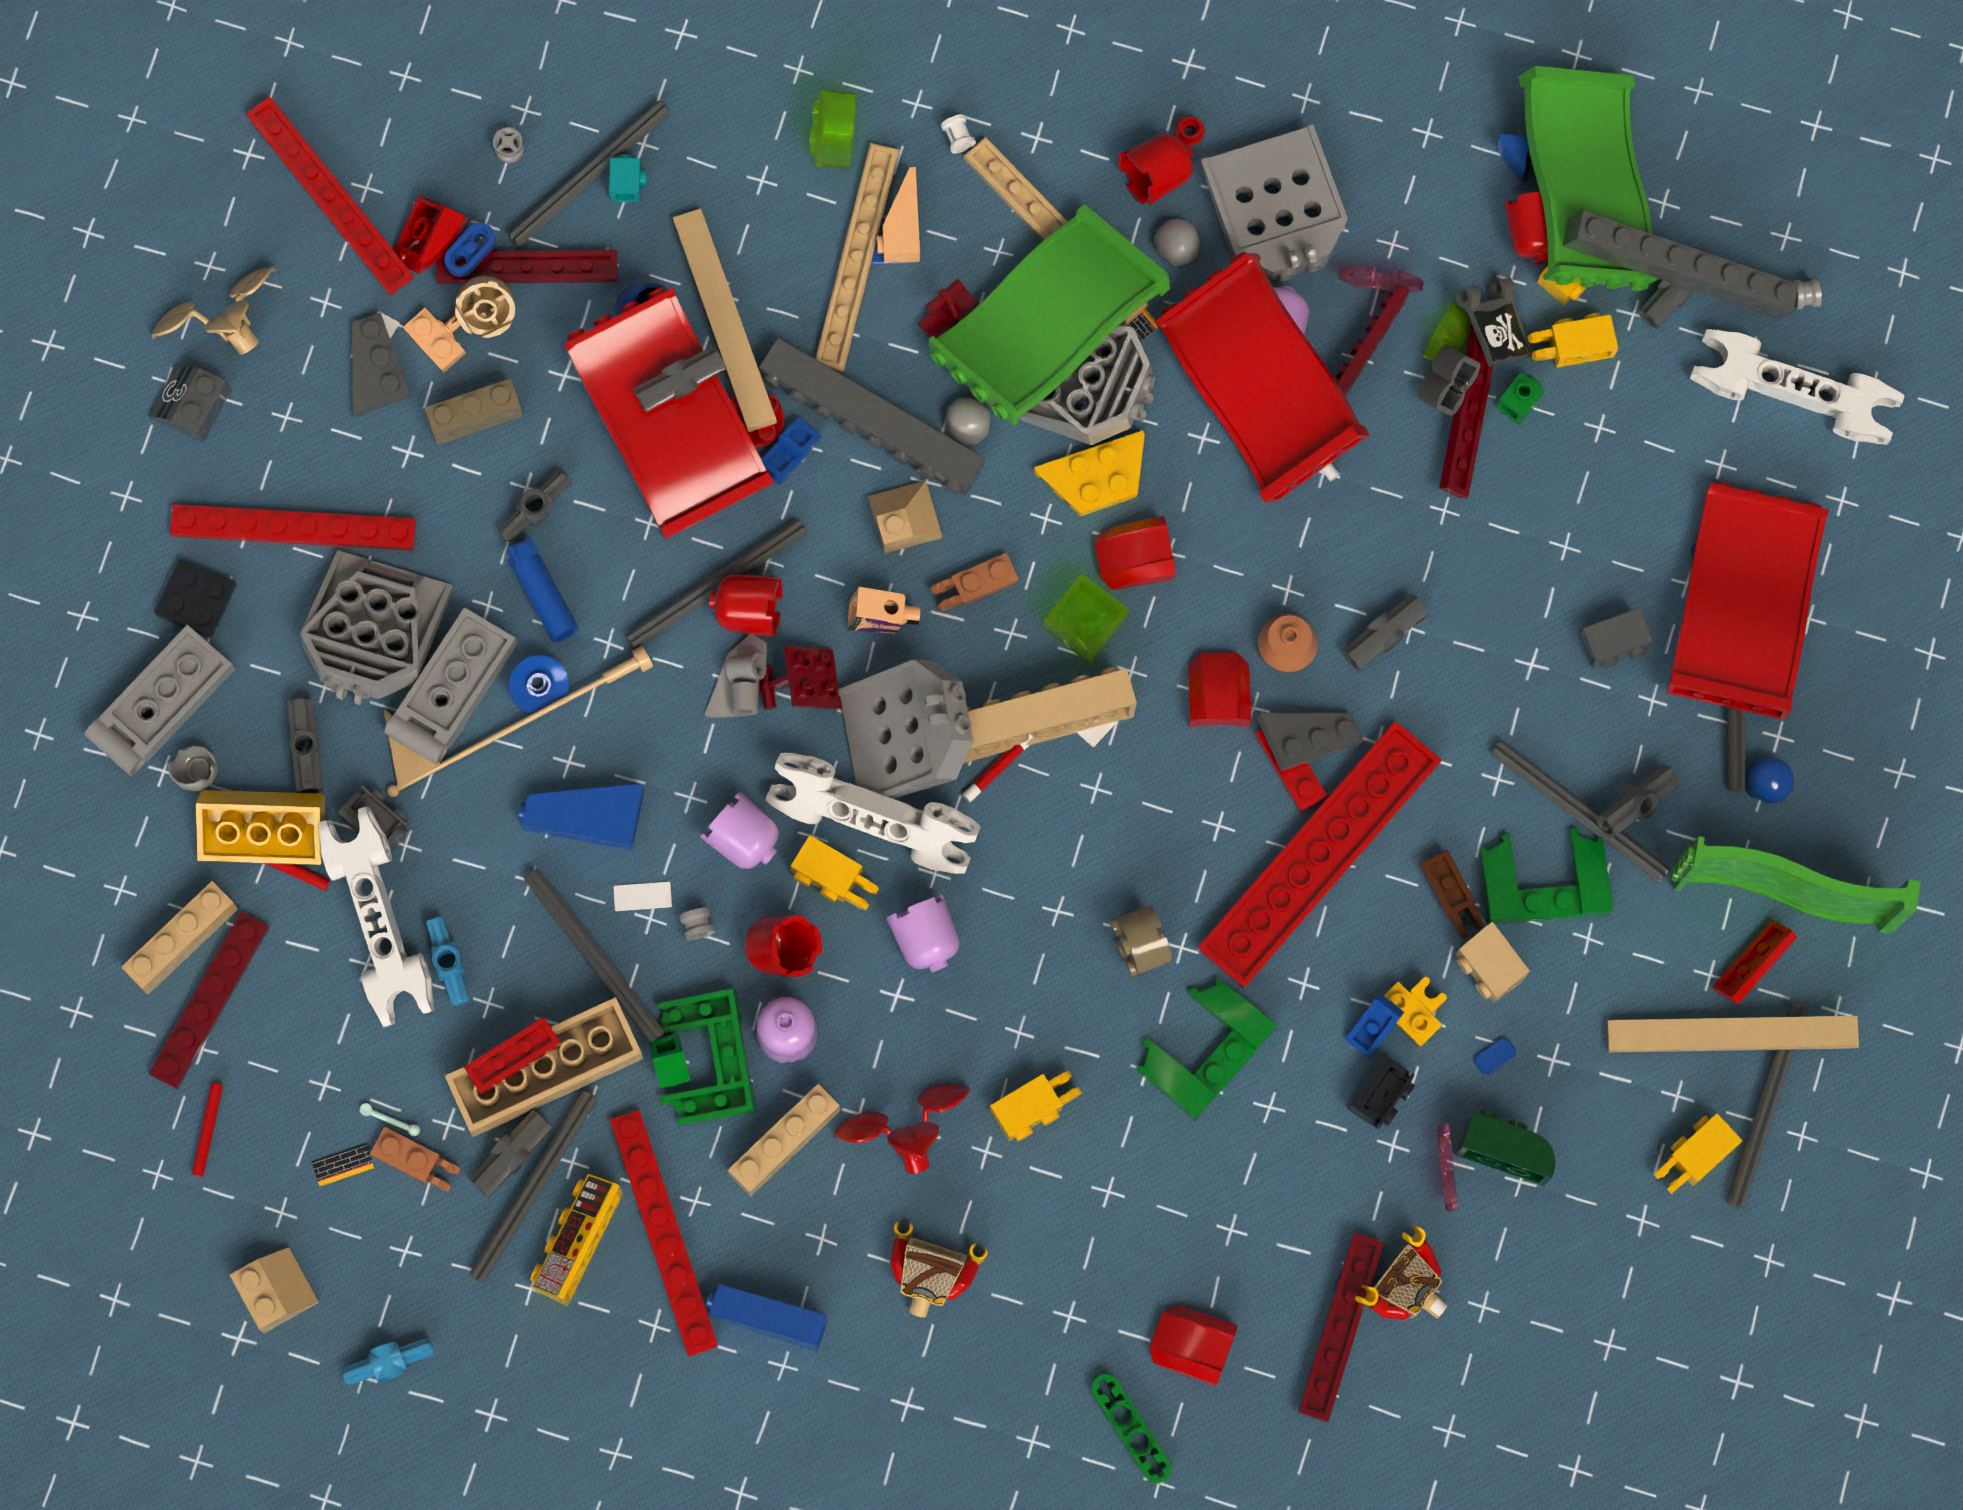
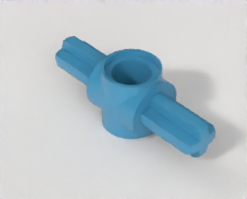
M432 918L426 922V926L433 948L430 950L433 965L439 981H444L451 1004L453 1006L463 1005L469 1001V997L462 978L465 968L457 943L451 942L444 918ZM450 954L456 957L455 964L450 968H442L439 965L440 959L444 955Z
M424 1338L400 1347L399 1343L390 1342L370 1350L368 1359L343 1367L342 1376L347 1385H352L374 1376L379 1381H386L406 1373L408 1364L432 1356L434 1354L433 1346L429 1338Z

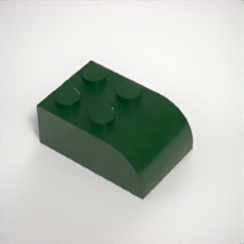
M1480 1110L1479 1113L1473 1112L1466 1121L1455 1156L1542 1186L1553 1177L1555 1155L1545 1138L1527 1130L1528 1126L1515 1120H1510L1509 1123L1497 1120L1498 1115L1486 1110Z

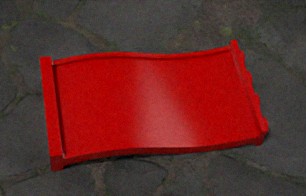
M1241 252L1230 260L1231 265L1224 270L1219 269L1207 277L1208 282L1203 286H1196L1184 294L1185 299L1179 304L1174 303L1163 309L1161 312L1162 316L1154 322L1163 329L1184 370L1242 453L1261 489L1259 494L1264 502H1277L1370 434L1365 426L1359 423L1348 400L1329 369L1281 302L1259 262L1261 259L1259 254Z
M661 287L647 294L650 300L640 305L635 300L620 308L622 314L612 319L610 314L593 322L595 328L587 332L580 328L566 336L569 341L564 343L563 347L567 351L595 408L642 493L663 539H666L774 482L766 471L751 438L717 375L699 384V387L688 395L679 399L673 398L647 413L639 403L634 393V388L660 375L661 371L671 364L682 359L686 361L703 352L676 298L674 289L671 288L665 291L664 287Z
M1726 482L1710 483L1704 497L1705 501L1695 543L1684 611L1665 693L1785 721L1792 707V696L1803 648L1816 564L1829 510L1821 508L1817 503L1806 502L1802 504L1794 502L1786 496L1778 495L1772 497L1763 495L1761 491L1756 489L1742 490L1733 488L1731 484Z

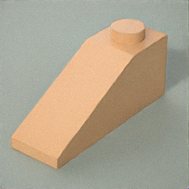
M916 167L909 168L883 224V236H877L878 254L884 253V263L920 262Z

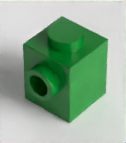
M1521 372L1501 396L1496 409L1520 426L1541 400L1545 390L1541 388V383L1531 375L1526 376Z
M679 1034L649 1041L660 1088L677 1086L683 1082L691 1081Z

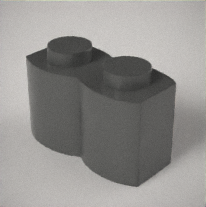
M1446 344L1437 353L1433 361L1432 371L1422 380L1417 397L1449 416L1454 415L1463 403L1466 389L1477 378L1480 363Z

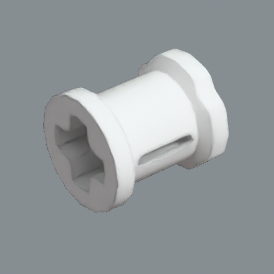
M962 114L950 117L941 123L942 130L947 132L951 142L950 150L954 154L967 151L976 144L974 137H970L965 125L966 117Z

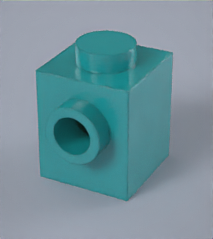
M627 154L619 155L617 158H610L609 194L611 202H641V187L647 186V169L641 168L640 158Z

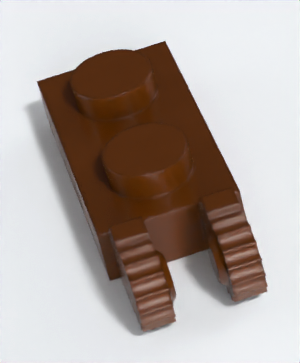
M1447 849L1419 863L1447 918H1450L1460 938L1468 936L1467 928L1458 914L1466 909L1476 929L1480 930L1485 927L1482 917L1475 906L1476 901Z

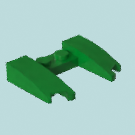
M1570 828L1575 885L1518 890L1510 833L1500 836L1502 843L1487 851L1485 847H1482L1480 849L1488 925L1491 922L1494 924L1610 915L1613 911L1602 838L1598 837L1597 841L1594 842L1578 836L1579 829Z
M1218 978L1214 979L1215 986L1200 992L1194 987L1187 992L1189 996L1231 1031L1198 1071L1193 1075L1148 1038L1144 1041L1142 1047L1149 1050L1145 1066H1137L1136 1070L1194 1121L1198 1119L1277 1028V1025Z
M732 988L658 1003L657 1008L664 1010L660 1022V1027L664 1030L663 1035L708 1028L718 1083L716 1086L660 1097V1101L665 1107L671 1103L681 1116V1118L675 1121L677 1125L758 1113L753 1082L750 1081L741 1028L742 1016L738 992Z

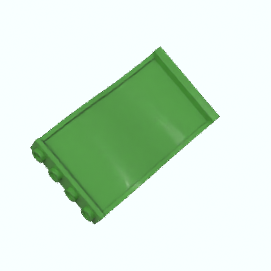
M1533 66L1518 77L1519 85L1521 88H1524L1526 133L1546 218L1548 271L1543 274V279L1556 281L1558 285L1581 283L1583 287H1592L1599 284L1606 285L1608 289H1616L1623 286L1631 287L1633 291L1647 289L1649 284L1658 280V278L1563 246L1569 218L1583 210L1653 234L1649 206L1632 142L1630 91L1635 87L1634 76Z
M1084 204L1076 211V216L1057 229L1030 252L970 314L938 338L934 336L929 338L930 357L938 366L942 367L944 365L949 369L956 382L961 385L965 383L978 401L981 403L987 402L1000 420L1004 421L1006 419L1015 426L1021 415L1037 405L1066 380L1120 323L1157 294L1162 297L1170 290L1168 273Z
M1701 836L1693 844L1688 845L1682 857L1679 856L1677 863L1674 862L1671 872V881H1675L1674 891L1680 892L1686 883H1715L1735 886L1766 896L1802 913L1826 920L1853 924H1879V932L1890 935L1916 912L1921 881L1908 879L1900 888H1875L1854 885L1832 879L1781 856L1756 849L1734 846L1704 845L1705 837Z

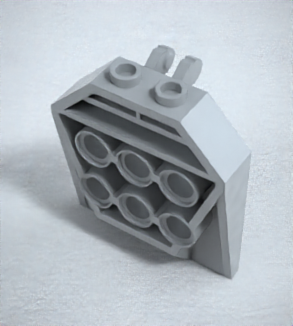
M1313 124L1306 128L1210 158L1201 159L1200 163L1231 259L1241 252L1259 254L1261 257L1259 262L1269 281L1279 279L1280 282L1296 277V273L1306 270L1308 273H1313L1325 267L1346 227L1348 217ZM1303 177L1307 183L1305 185H1297L1292 179ZM1272 185L1278 188L1279 192L1269 194L1264 188ZM1245 194L1250 197L1251 201L1242 203L1237 200L1236 196ZM1314 209L1318 212L1319 216L1311 218L1304 211ZM1278 218H1287L1291 224L1283 227L1276 220ZM1256 226L1259 227L1263 233L1260 235H1252L1251 233H1249L1248 228Z
M1119 324L1080 366L1054 390L1055 395L1052 398L1043 399L1021 415L1018 420L1089 445L1130 429L1134 419L1139 421L1145 420L1147 412L1143 410L1144 404H1151L1154 399V395L1150 392L1154 386L1155 376H1153L1150 363L1134 328ZM1108 349L1112 351L1107 357L1098 356L1102 350ZM1092 376L1100 377L1099 381L1094 384L1086 383L1088 378ZM1085 402L1089 404L1084 410H1075L1079 403Z
M337 550L300 633L302 647L320 681L324 682L327 687L336 689V698L344 700L347 696L348 690L353 691L355 694L354 704L362 705L365 698L373 697L380 699L415 683L425 665L453 591V585ZM348 595H353L357 597L355 600L350 602L343 600V598ZM376 604H383L386 606L382 610L372 609V607ZM404 613H412L415 615L411 619H404L401 617V615H403ZM334 627H342L344 628V631H342L341 633H333L331 632V629H333ZM363 636L373 637V640L370 642H362L359 639ZM395 644L401 645L403 647L398 651H391L390 649H388L390 646Z
M913 659L838 689L857 786L894 799L957 779L973 743L971 722L965 699L966 695L961 680L935 661Z

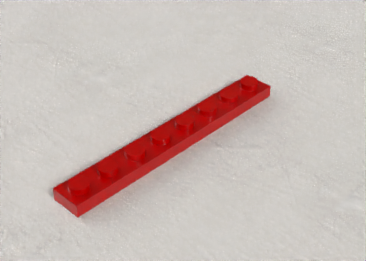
M269 96L248 111L246 116L386 292L392 296L411 282L414 276L271 97Z
M173 504L170 534L172 537L414 551L416 519Z
M640 1110L610 1119L688 1357L717 1348L718 1344Z

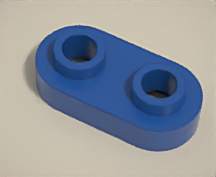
M485 223L471 225L446 252L445 264L447 270L457 277L469 275L493 250L496 243L493 229ZM479 237L486 239V242L482 245L477 244L475 241ZM458 259L466 260L463 266H457L455 263Z

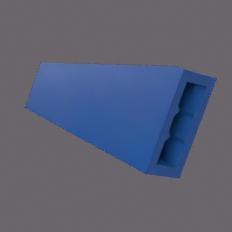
M632 784L528 794L526 803L521 802L518 820L522 821L525 831L632 851L644 797L643 785Z
M721 1284L718 1285L717 1291H710L706 1303V1308L710 1309L709 1315L711 1318L818 1352L827 1324V1316Z

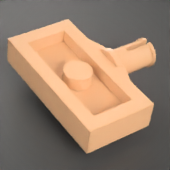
M424 308L403 326V329L443 373L466 354L453 335V332L461 326L458 323L456 314L444 324L435 319Z

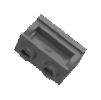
M1640 608L1584 627L1579 634L1590 661L1594 660L1591 665L1592 668L1601 666L1602 669H1607L1619 663L1618 659L1629 656L1630 659L1641 657L1647 653L1646 649L1653 642Z
M361 785L362 793L359 791L355 793L337 813L340 819L355 832L359 833L358 809L370 807L386 835L390 851L392 852L411 831L406 823L409 818L397 807L393 810L388 808L383 803L386 798L375 788L372 787L370 790H367Z

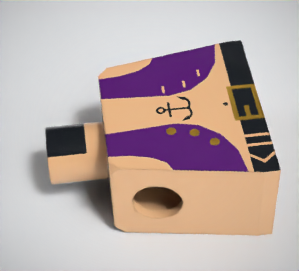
M858 587L849 600L847 630L897 633L903 624H919L920 607L905 605L904 594Z

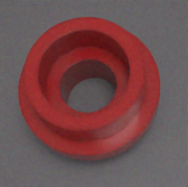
M1193 116L1180 119L1175 128L1176 137L1182 142L1188 143L1189 146L1200 143L1205 134L1203 123ZM1191 128L1195 131V134L1188 136L1184 131Z

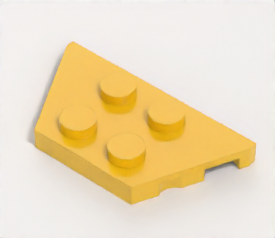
M1144 431L1034 467V473L1052 487L1053 492L1061 499L1066 500L1080 517L1131 500L1138 495Z

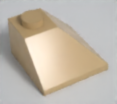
M926 480L868 496L884 554L942 538Z

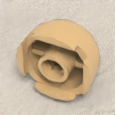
M482 275L472 278L463 284L456 297L455 314L458 323L466 332L470 334L473 332L482 335L484 338H490L502 334L512 324V319L515 315V300L511 289L504 281L493 276Z

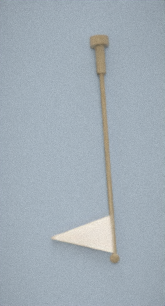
M643 646L632 650L631 652L634 657L602 673L603 677L437 765L389 737L397 786L390 785L387 788V794L390 797H396L402 789L605 682L609 684L638 668L642 672L653 668L654 666ZM384 710L387 725L392 715L387 710Z

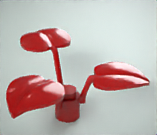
M939 1084L925 1089L917 1098L919 1106L924 1107L922 1122L891 1131L888 1126H885L889 1121L887 1115L878 1112H866L845 1121L836 1130L834 1137H839L846 1142L863 1143L873 1140L883 1132L887 1134L888 1144L896 1149L897 1154L902 1155L906 1172L910 1174L921 1173L930 1166L927 1150L939 1135L938 1125L928 1122L929 1113L932 1110L944 1112L955 1107L968 1095L970 1088L959 1084Z

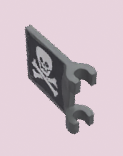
M1510 277L1499 280V283L1489 286V292L1494 300L1480 303L1481 294L1477 285L1466 287V291L1455 294L1458 305L1468 312L1488 366L1532 356V347L1513 301L1514 283Z

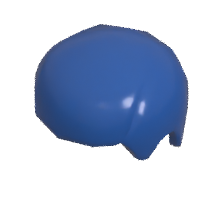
M1772 757L1759 759L1752 762L1745 771V788L1748 795L1766 804L1785 800L1793 790L1795 780L1793 771L1790 770V766L1780 759Z

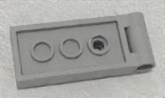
M464 607L401 705L387 723L384 734L432 763L439 764L517 647L516 637ZM440 699L447 700V703L445 705H437V702Z
M187 624L100 717L88 727L85 736L129 776H132L161 749L234 672L235 668L231 662ZM153 711V715L150 718H144L145 712Z

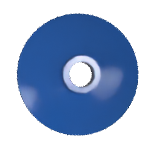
M542 654L531 655L518 662L512 669L508 680V691L512 701L518 708L530 714L567 696L569 690V678L563 665L555 658ZM536 677L542 678V683L539 686L532 685V680Z

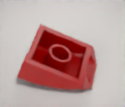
M418 195L396 242L394 252L408 269L420 274L432 266L451 247L465 226L468 217Z
M1164 516L1141 520L1102 531L1094 542L1100 576L1111 590L1174 580V559Z
M1200 653L1188 663L1189 727H1201L1202 725L1250 727L1251 692L1249 664L1238 653Z
M1174 1305L1162 1312L1149 1347L1153 1364L1216 1387L1238 1325Z

